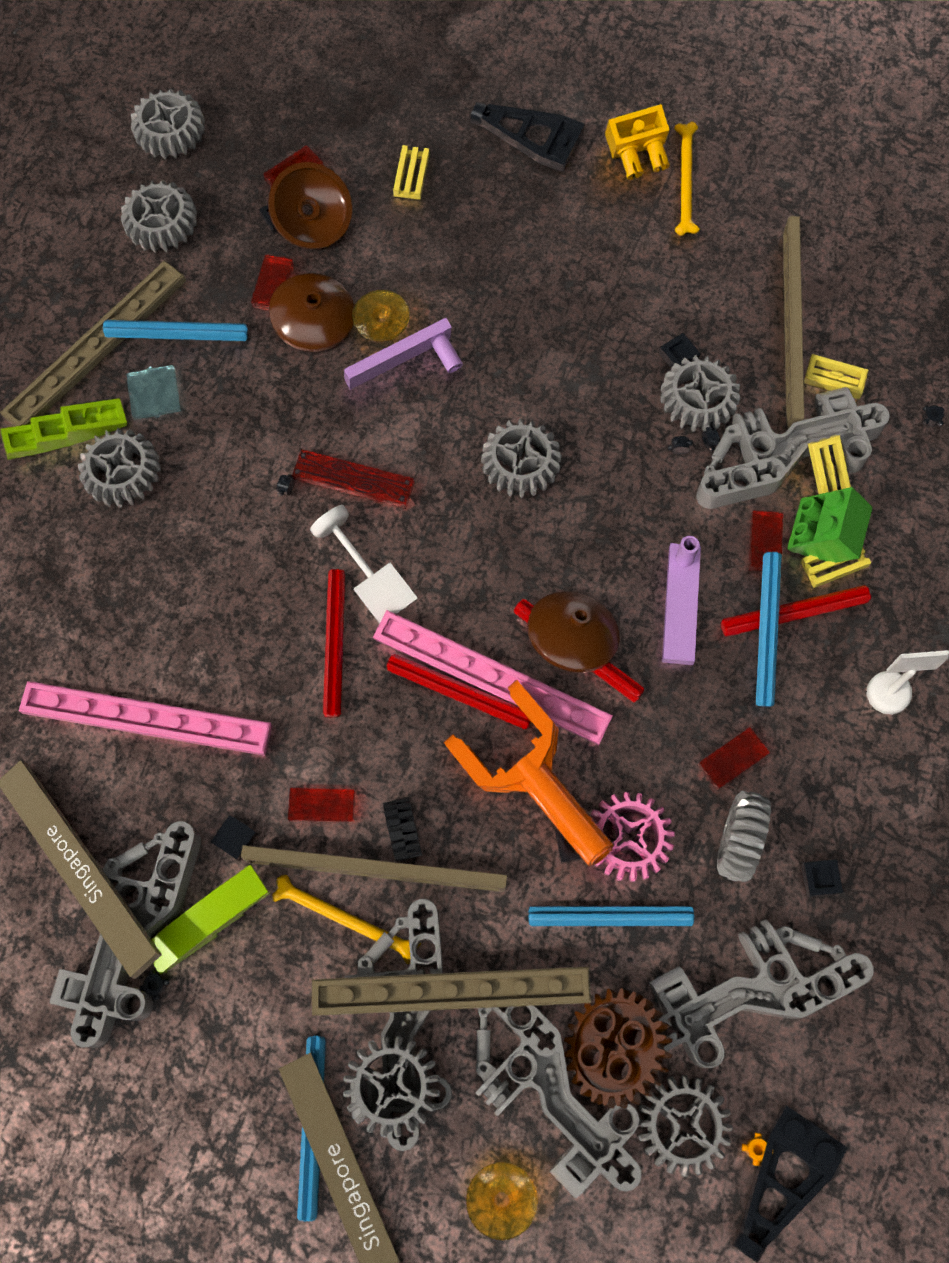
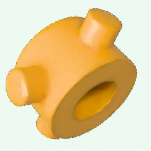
M755 1133V1138H751L746 1144L742 1143V1151H746L747 1155L753 1159V1165L760 1166L767 1143L762 1139L761 1133Z

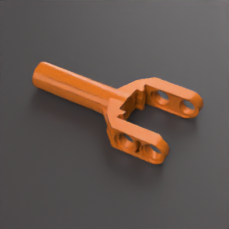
M515 680L507 687L510 691V697L542 733L540 738L537 739L535 737L531 740L535 746L531 752L520 759L507 772L500 767L496 770L498 774L493 776L462 739L452 734L444 741V744L475 783L485 792H527L587 866H594L609 855L614 844L552 772L553 757L557 751L559 728L518 680Z

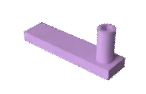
M444 318L345 368L344 379L349 389L351 390L431 348H434L448 373L457 371L462 367L463 363L449 341L452 329L447 318Z
M686 536L681 540L680 544L670 543L662 651V662L693 665L695 662L701 546H699V541L694 536Z

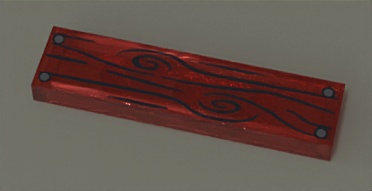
M303 449L300 451L292 473V477L297 481L403 509L407 508L415 484L414 478Z

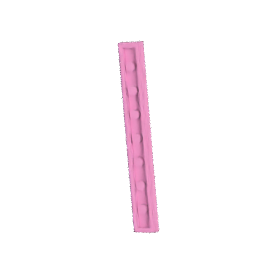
M386 610L373 636L374 640L516 706L518 705L510 697V691L507 687L515 680H518L556 726L597 745H600L613 717L609 713Z
M27 681L19 707V712L22 714L266 756L273 726L269 722Z

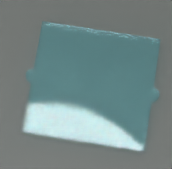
M174 365L158 368L149 366L147 370L126 373L133 420L153 416L159 418L160 415L181 411Z

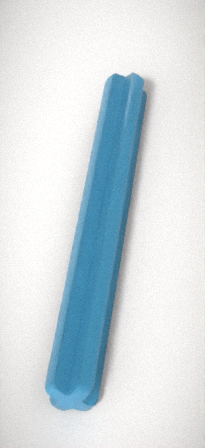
M105 320L103 323V333L105 337L246 341L248 338V327L246 324Z
M766 552L763 555L756 705L760 707H772L775 704L782 555L778 552Z
M531 906L528 910L530 926H692L695 919L694 910L691 906Z
M309 1036L306 1041V1055L312 1054L324 1083L326 1039L323 1036ZM303 1127L297 1218L300 1221L309 1222L317 1218L320 1168Z

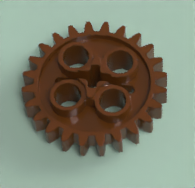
M620 988L618 993L607 989L606 998L596 993L595 1004H584L586 1009L584 1014L575 1011L574 1014L579 1022L577 1025L568 1024L567 1026L574 1034L573 1037L564 1038V1042L571 1045V1050L564 1052V1056L573 1061L566 1068L568 1072L576 1074L571 1082L581 1087L580 1094L587 1097L591 1096L592 1102L600 1105L603 1103L604 1106L614 1108L616 1104L619 1107L627 1108L628 1101L637 1105L641 1104L640 1093L649 1097L652 1096L649 1086L651 1083L659 1086L662 1085L657 1074L659 1071L669 1072V1069L662 1064L663 1059L672 1058L673 1054L665 1051L664 1046L672 1043L673 1039L662 1034L670 1026L663 1021H659L663 1013L653 1008L654 1003L646 998L643 999L642 995L634 991L630 994L629 991ZM612 1018V1026L607 1031V1022ZM641 1030V1039L635 1045V1036ZM599 1051V1059L597 1063L594 1064V1056ZM628 1064V1074L622 1079V1070Z

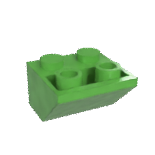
M853 487L801 498L787 549L794 553L805 556L812 555L820 560L835 563L860 559L873 507Z

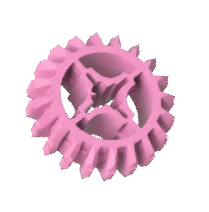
M624 792L622 802L613 794L610 797L612 806L602 800L599 803V807L603 813L593 810L590 815L598 822L596 824L602 831L607 820L613 824L612 829L615 831L617 838L613 842L612 851L595 866H601L606 862L608 866L604 874L608 876L613 868L617 869L616 879L619 881L623 879L625 872H628L630 882H635L637 871H639L644 880L648 879L649 870L647 867L653 872L658 873L661 868L657 861L667 863L669 857L663 851H672L674 848L673 844L664 841L673 838L675 835L674 831L664 830L665 827L671 824V819L665 818L660 820L659 817L665 809L659 807L656 811H653L651 807L655 800L652 798L647 801L646 805L642 804L643 797L641 793H637L634 801H630L629 792ZM632 812L644 818L637 822H629L623 816L619 817L618 813ZM650 826H652L655 833V848L652 854L646 849L647 844L643 840V833ZM638 828H640L636 834V837L634 838V840L637 841V843H634L632 840H628L627 842L624 841L620 846H618L622 841L623 836L625 835V833L621 831L625 830V832L629 834L632 831L635 832ZM622 851H630L636 857L639 856L642 861L626 862L616 858L615 855Z

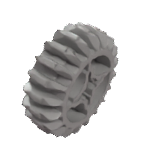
M172 88L164 93L160 89L156 95L149 93L148 99L141 98V105H134L135 113L131 114V130L137 144L146 153L151 152L154 158L160 154L165 160L169 155L177 158L179 153L187 156V149L195 150L196 143L202 142V134L205 133V118L197 101H194L190 94L185 95L182 90L175 93Z
M151 180L149 186L145 187L141 184L139 191L132 190V197H125V205L121 206V222L124 231L136 246L140 245L144 251L151 247L156 253L159 248H163L167 253L168 247L174 246L178 249V242L187 243L186 235H194L193 227L197 226L196 207L192 197L187 194L183 186L178 187L174 181L167 185L164 180L160 184H156Z
M697 355L692 358V362L684 357L681 361L682 366L675 363L671 371L665 374L664 383H662L660 389L662 393L660 400L662 404H665L664 413H671V422L680 420L681 429L686 424L690 425L692 433L696 431L697 427H701L704 432L709 425L716 430L720 427L721 423L726 425L729 422L730 416L736 413V406L740 402V384L736 383V374H729V366L721 368L720 359L715 361V363L709 362L708 355L704 358V361H700ZM689 380H693L692 383L685 384L684 387H679L682 383ZM717 400H723L719 405L708 409L709 404L716 403Z
M520 418L518 425H513L508 420L506 429L498 425L496 434L489 433L488 442H485L482 447L484 453L481 455V463L484 464L483 473L489 475L488 482L490 484L497 483V490L499 492L507 488L509 497L513 495L514 491H519V496L523 498L525 491H529L534 497L537 487L545 491L547 489V482L553 484L555 481V474H558L560 471L559 463L561 462L562 454L558 452L560 445L558 441H554L553 432L545 434L546 428L544 424L535 428L533 420L529 425H523L524 422ZM532 444L537 447L544 456L539 455L540 452L533 450L530 445ZM525 451L524 459H520L519 465L517 466V460L519 461V457H522ZM498 460L503 461V464L510 466V468L512 469V473L505 470L500 465Z
M117 428L115 434L111 435L106 430L104 438L101 439L95 436L96 443L94 445L86 444L88 453L80 454L82 463L78 464V470L81 473L79 479L85 486L86 492L92 495L96 501L101 502L103 500L105 505L109 507L115 502L117 506L122 508L126 500L131 505H134V498L137 496L144 500L145 495L143 492L145 490L153 492L151 483L159 482L157 472L161 471V466L158 462L159 455L157 451H154L153 444L146 440L141 433L135 435L134 431L129 429L124 434L122 430ZM133 453L141 456L140 466L135 465L132 458ZM100 470L106 473V483L99 481Z
M741 791L735 796L731 809H729L720 841L717 858L719 875L725 876L729 880L745 883L753 877L757 865H759L761 854H763V848L769 831L771 803L768 798L752 791L750 793Z
M383 1036V1048L381 1049L378 1048L374 1040L369 1041L368 1045L372 1053L368 1055L363 1049H359L357 1055L363 1060L361 1065L354 1061H350L348 1064L351 1069L357 1071L356 1076H344V1082L354 1083V1089L343 1092L344 1097L355 1095L356 1102L347 1106L348 1111L351 1112L360 1108L362 1113L356 1117L355 1122L360 1124L368 1117L371 1121L367 1126V1132L372 1133L377 1124H380L381 1137H387L389 1126H393L395 1137H401V1124L404 1123L410 1133L416 1130L415 1124L412 1121L414 1117L422 1124L427 1121L426 1116L421 1112L422 1108L424 1107L429 1111L435 1110L436 1106L427 1101L428 1095L438 1097L440 1091L437 1089H429V1082L440 1080L439 1075L428 1077L427 1070L436 1066L435 1061L432 1060L423 1064L421 1060L427 1055L428 1051L423 1048L417 1055L413 1054L412 1052L416 1047V1041L414 1040L408 1043L406 1049L402 1048V1036L396 1037L394 1047H390L389 1037ZM389 1054L401 1055L397 1064L387 1074L370 1068L371 1064L382 1056ZM410 1061L414 1064L420 1075V1094L414 1092L405 1083L404 1076ZM400 1069L397 1076V1085L408 1095L402 1092L397 1095L393 1092L392 1097H387L383 1103L387 1095V1087L376 1077L380 1079L387 1077L388 1080H391V1075H397ZM364 1078L370 1080L379 1091V1097L374 1110L369 1106L364 1096ZM400 1098L415 1105L410 1112L403 1116L395 1118L383 1116L394 1099Z
M681 1075L680 1086H677L674 1077L669 1076L667 1077L669 1089L666 1090L663 1085L654 1084L659 1095L657 1097L653 1094L651 1097L644 1095L647 1100L652 1102L650 1108L645 1105H639L638 1107L639 1111L648 1114L647 1120L639 1119V1126L647 1127L648 1132L639 1134L638 1139L639 1141L651 1140V1144L644 1149L646 1155H651L658 1151V1155L654 1160L656 1166L660 1167L667 1159L666 1171L673 1174L677 1164H680L681 1176L688 1177L689 1165H692L694 1173L699 1176L702 1175L700 1162L703 1161L712 1170L715 1168V1164L710 1158L712 1154L719 1159H724L725 1154L717 1147L719 1143L725 1146L731 1145V1140L722 1137V1130L733 1131V1125L722 1124L721 1118L729 1117L731 1112L729 1109L718 1111L717 1107L725 1099L723 1096H717L711 1100L710 1097L714 1092V1086L708 1085L703 1091H700L702 1079L695 1078L692 1086L689 1087L688 1076ZM679 1094H689L696 1097L692 1105L689 1104L685 1110L680 1112L665 1103L671 1097ZM704 1107L707 1108L711 1118L710 1138L703 1133L699 1126V1119ZM659 1112L663 1114L670 1125V1131L664 1144L659 1139L656 1127ZM671 1114L686 1119V1115H689L688 1125L698 1137L683 1131L682 1135H679L680 1125ZM688 1139L703 1147L699 1152L690 1156L672 1154L676 1146L679 1147L683 1141Z

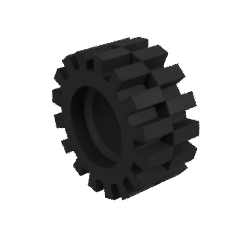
M409 797L383 803L395 860L401 861L421 856V846Z

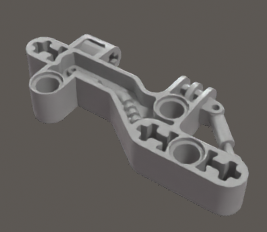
M847 387L816 394L815 409L818 417L795 422L783 434H777L772 431L761 408L755 409L754 414L750 411L745 412L743 417L739 413L734 414L732 418L733 425L725 429L720 442L711 456L713 461L705 468L704 476L701 479L696 494L697 501L704 508L714 509L770 495L777 491L802 458L810 456L808 443L818 442L820 439H827L833 435H840L848 473H856L863 468L871 455L872 446L870 441L878 438L890 418L889 411L884 405L879 403H870L857 407L850 390ZM738 442L745 463L716 470L715 467L723 461L732 443ZM829 445V451H833L832 445ZM755 447L761 448V449H763L765 452H762V453H761V452H758V451H756L754 448H755ZM850 452L856 453L859 457L852 456ZM735 481H743L746 486H739Z
M184 821L174 822L167 828L165 834L158 832L155 834L154 839L144 844L141 842L121 855L108 859L103 868V872L112 884L113 882L118 883L115 889L126 904L127 893L131 889H138L139 895L137 900L130 905L127 904V906L150 938L180 914L201 845V837L195 828ZM185 834L189 836L188 841H182L181 843L177 841L179 836L184 837ZM157 844L161 845L153 875L149 881L142 882L122 877L124 867L148 854V849ZM175 851L178 854H180V852L183 853L184 858H181L180 856L173 854V852ZM174 863H179V874L175 878L168 879V868ZM165 883L175 888L174 891L169 888H163V884ZM167 899L170 901L168 907L163 906L161 908L158 906L160 900L165 901ZM101 934L88 975L59 969L49 1001L50 1004L77 1010L71 1027V1038L80 1047L98 1048L107 1043L116 1018L141 1021L146 1019L153 1010L154 1002L151 995L143 990L126 986L129 975ZM137 995L140 998L141 1005L136 1013L131 1014L128 1010V1002L133 996ZM91 1012L103 1013L101 1018L90 1016ZM88 1027L96 1030L95 1037L86 1034Z
M428 899L414 901L408 909V917H398L395 921L396 925L389 933L386 934L384 932L368 952L359 959L357 974L348 975L345 978L425 974L424 969L417 971L418 965L429 967L437 964V970L430 968V974H442L443 960L438 910L434 903ZM421 908H426L428 913L433 914L432 917L427 918V929L429 932L435 930L434 935L422 933L415 936V931L422 932L421 922L418 918H415V915L420 914ZM408 928L410 967L406 970L375 973L374 964L394 942L392 938L400 929ZM424 941H430L435 945V953L429 959H421L417 955V947ZM431 1011L391 1012L389 1020L381 1032V1048H383V1036L389 1037L390 1047L395 1046L397 1036H402V1048L406 1049L411 1040L415 1041ZM389 1054L382 1056L384 1074L389 1073L394 1068L401 1055ZM410 1061L404 1076L405 1083L414 1092L420 1094L421 1079L417 1078L416 1067ZM400 1069L397 1075H391V1080H388L387 1077L385 1079H378L387 1087V1095L383 1103L387 1097H392L393 1092L397 1095L400 1092L408 1095L397 1085V1076ZM440 1077V1080L437 1082L445 1087L446 1097L441 1103H433L436 1106L435 1110L444 1108L452 1098L451 1084L443 1077ZM370 1080L364 1081L363 1091L365 1099L367 1090L366 1101L374 1110L379 1097V1091ZM350 1083V1089H354V1083ZM355 1095L351 1096V1104L356 1102ZM400 1098L394 1099L383 1116L393 1118V1112L404 1113L412 1110L415 1105ZM423 1107L421 1111H429V1110H427L426 1108ZM360 1108L352 1111V1119H356L362 1113ZM416 1117L412 1119L416 1130L407 1139V1143H402L401 1137H395L393 1126H389L387 1138L394 1149L406 1151L417 1144L421 1128L420 1122Z
M764 919L761 921V928L758 929L756 926L750 928V934L747 935L743 931L738 934L739 940L754 967L752 978L733 977L700 995H697L680 966L649 982L650 988L664 1013L659 1021L673 1026L676 1031L666 1035L672 1038L673 1042L665 1045L664 1050L669 1051L682 1043L694 1065L699 1068L717 1067L723 1061L725 1050L713 1028L714 1025L740 1011L788 1019L807 1017L868 983L873 976L874 968L872 962L863 954L854 953L846 956L841 946L836 945L832 947L823 944L822 939L792 930L788 926L774 930L773 926ZM789 942L815 952L823 950L829 952L835 961L804 977L800 974L784 944ZM771 946L776 955L768 957L763 961L759 952L767 954ZM773 962L781 964L784 968L785 973L781 981L774 979L770 973V966ZM852 965L858 966L859 970L854 976L842 979L839 975L850 970ZM821 977L826 978L831 984V992L828 996L823 995L818 989V981ZM678 983V987L667 993L664 992L665 989ZM807 993L811 998L797 1005L798 1008L792 1009L789 1005L793 997L802 996ZM702 1042L710 1043L714 1049V1057L710 1062H704L699 1057L698 1048Z
M525 1006L530 1011L531 1017L529 1023L523 1026L516 1025L511 1019V1011L515 1007H507L505 1013L499 1008H478L480 1030H477L476 1072L485 1083L475 1092L476 1095L480 1096L483 1093L488 1098L485 1103L488 1106L492 1103L497 1108L494 1114L499 1116L523 1089L531 1087L537 1090L543 1113L573 1143L552 1166L549 1172L575 1199L588 1188L600 1173L614 1187L621 1191L627 1192L635 1189L641 1181V1169L638 1163L622 1146L639 1126V1116L636 1109L628 1104V1107L625 1109L630 1113V1124L625 1129H617L613 1124L612 1118L615 1111L622 1107L617 1106V1104L614 1108L608 1107L596 1120L572 1096L561 1034L535 1006ZM492 1010L520 1038V1045L498 1069L490 1065V1030H487V1016ZM537 1018L543 1023L537 1029L544 1035L550 1032L554 1036L551 1040L554 1047L551 1050L547 1047L542 1050L539 1049L537 1045L540 1040L533 1032L530 1038H527L524 1034L525 1031L534 1025ZM518 1056H524L531 1062V1071L526 1077H517L512 1072V1062ZM503 1069L506 1070L512 1080L519 1083V1086L513 1092L507 1088L509 1083L506 1080L502 1083L497 1078ZM616 1149L619 1151V1154L615 1155L614 1158L624 1167L629 1164L631 1165L628 1171L631 1178L628 1181L623 1178L617 1181L616 1178L619 1173L609 1162L606 1169L602 1167V1164L612 1158ZM567 1165H569L573 1169V1171L580 1177V1180H577V1178L566 1168Z

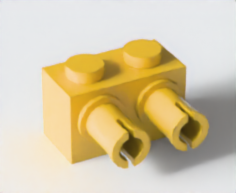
M662 104L608 120L605 132L608 146L613 159H622L628 180H633L634 174L635 178H639L644 174L637 152L648 151L653 172H659V167L663 171L670 166L663 146L669 133V127Z

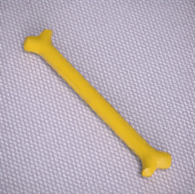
M693 121L686 125L678 123L674 127V130L681 135V222L675 228V232L679 236H683L686 233L696 234L700 229L692 221V136L698 130V125Z
M281 875L276 879L278 888L272 894L274 902L281 899H290L375 941L384 932L386 934L389 933L295 887L287 875ZM395 935L392 938L394 942L389 948L399 952L406 964H411L409 940H404Z

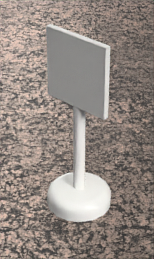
M338 505L322 515L311 526L310 531L317 538H324L334 533L368 578L353 590L380 624L386 610L398 614L418 598L391 563H388L376 573L371 570L341 531L340 527L348 519L349 512L344 505Z
M949 650L901 654L886 669L887 671L876 674L867 685L869 703L875 710L883 714L893 715L902 712L909 706L912 699V687L908 680L915 675L916 671L938 669L949 659Z

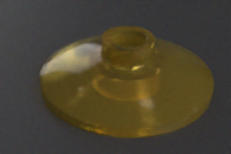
M376 290L365 294L357 301L352 312L353 324L358 333L369 340L377 342L389 341L398 337L406 329L410 318L409 308L405 300L398 294L387 290ZM380 319L386 320L384 322H378V320Z
M506 1162L492 1163L483 1167L472 1178L467 1190L466 1208L472 1224L483 1235L494 1240L513 1239L529 1228L536 1215L538 1205L536 1188L529 1175L520 1167ZM500 1192L507 1194L509 1198L507 1205L503 1207L495 1203V1196Z

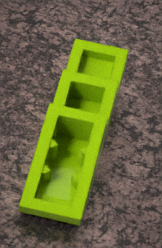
M120 398L60 407L61 413L32 417L30 418L31 424L1 428V437L7 460L72 446L94 439L95 436L105 435L106 430L112 432L117 430V428L120 429L127 426Z
M252 865L247 866L209 893L151 939L162 954L153 963L160 975L218 937L217 933L244 916L243 912L270 895Z

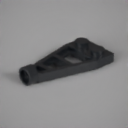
M480 102L475 104L470 118L471 124L486 128L536 162L564 172L585 128V123L560 114L494 104L486 105ZM505 118L523 122L518 133H513L501 126ZM531 126H542L551 130L544 145H537L526 137Z
M783 1105L766 1135L765 1142L767 1145L763 1159L760 1161V1166L757 1167L740 1232L733 1243L735 1248L756 1263H759L767 1246L832 1179L848 1149L787 1105ZM783 1152H790L807 1164L809 1169L808 1176L794 1189L785 1188L777 1181L775 1176L778 1159ZM768 1188L777 1191L787 1201L786 1206L773 1221H768L759 1212V1205ZM749 1233H754L758 1237V1243L748 1238Z

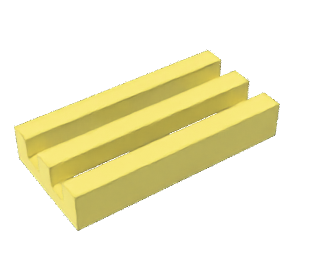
M402 145L393 188L394 197L421 200L430 156L429 148L419 151V147H413V150H408V146ZM407 158H411L405 188L401 190ZM417 159H422L415 192H412L411 186Z
M812 354L803 383L828 391L847 387L853 398L860 399L869 370ZM817 366V367L825 368V369H828V370H832V372L825 371V370H821V369L814 368V367ZM843 374L850 375V376H853V377H857V378H860V379L857 380V379H854V378H850V377H847V376H843Z
M833 435L827 439H820L818 442L808 443L819 494L827 493L829 490L830 492L838 490L829 445H832L841 489L851 487L840 435ZM824 467H825L826 476H827V480H828L829 490H828L827 481H826V477H825Z
M862 547L858 562L818 578L815 575L816 573L847 561L837 563L826 561L811 567V564L821 560L818 557L809 555L802 558L800 563L813 588L867 568L870 566L871 561L869 557H865L864 554L866 552Z

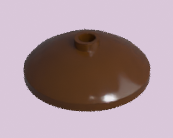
M313 162L297 163L283 170L271 186L268 197L271 221L279 234L291 244L303 249H322L334 244L346 232L352 217L350 193L343 180L328 167ZM304 206L310 207L312 211L310 215H306L303 212Z
M304 273L293 276L279 285L271 298L269 315L274 331L285 343L302 351L320 352L336 347L348 337L355 321V306L348 290L335 279L317 273ZM315 300L317 303L310 304L308 301Z
M571 591L549 594L535 604L529 615L527 629L533 647L543 659L560 669L577 673L598 670L611 661L618 649L620 632L615 618L603 604L588 595Z

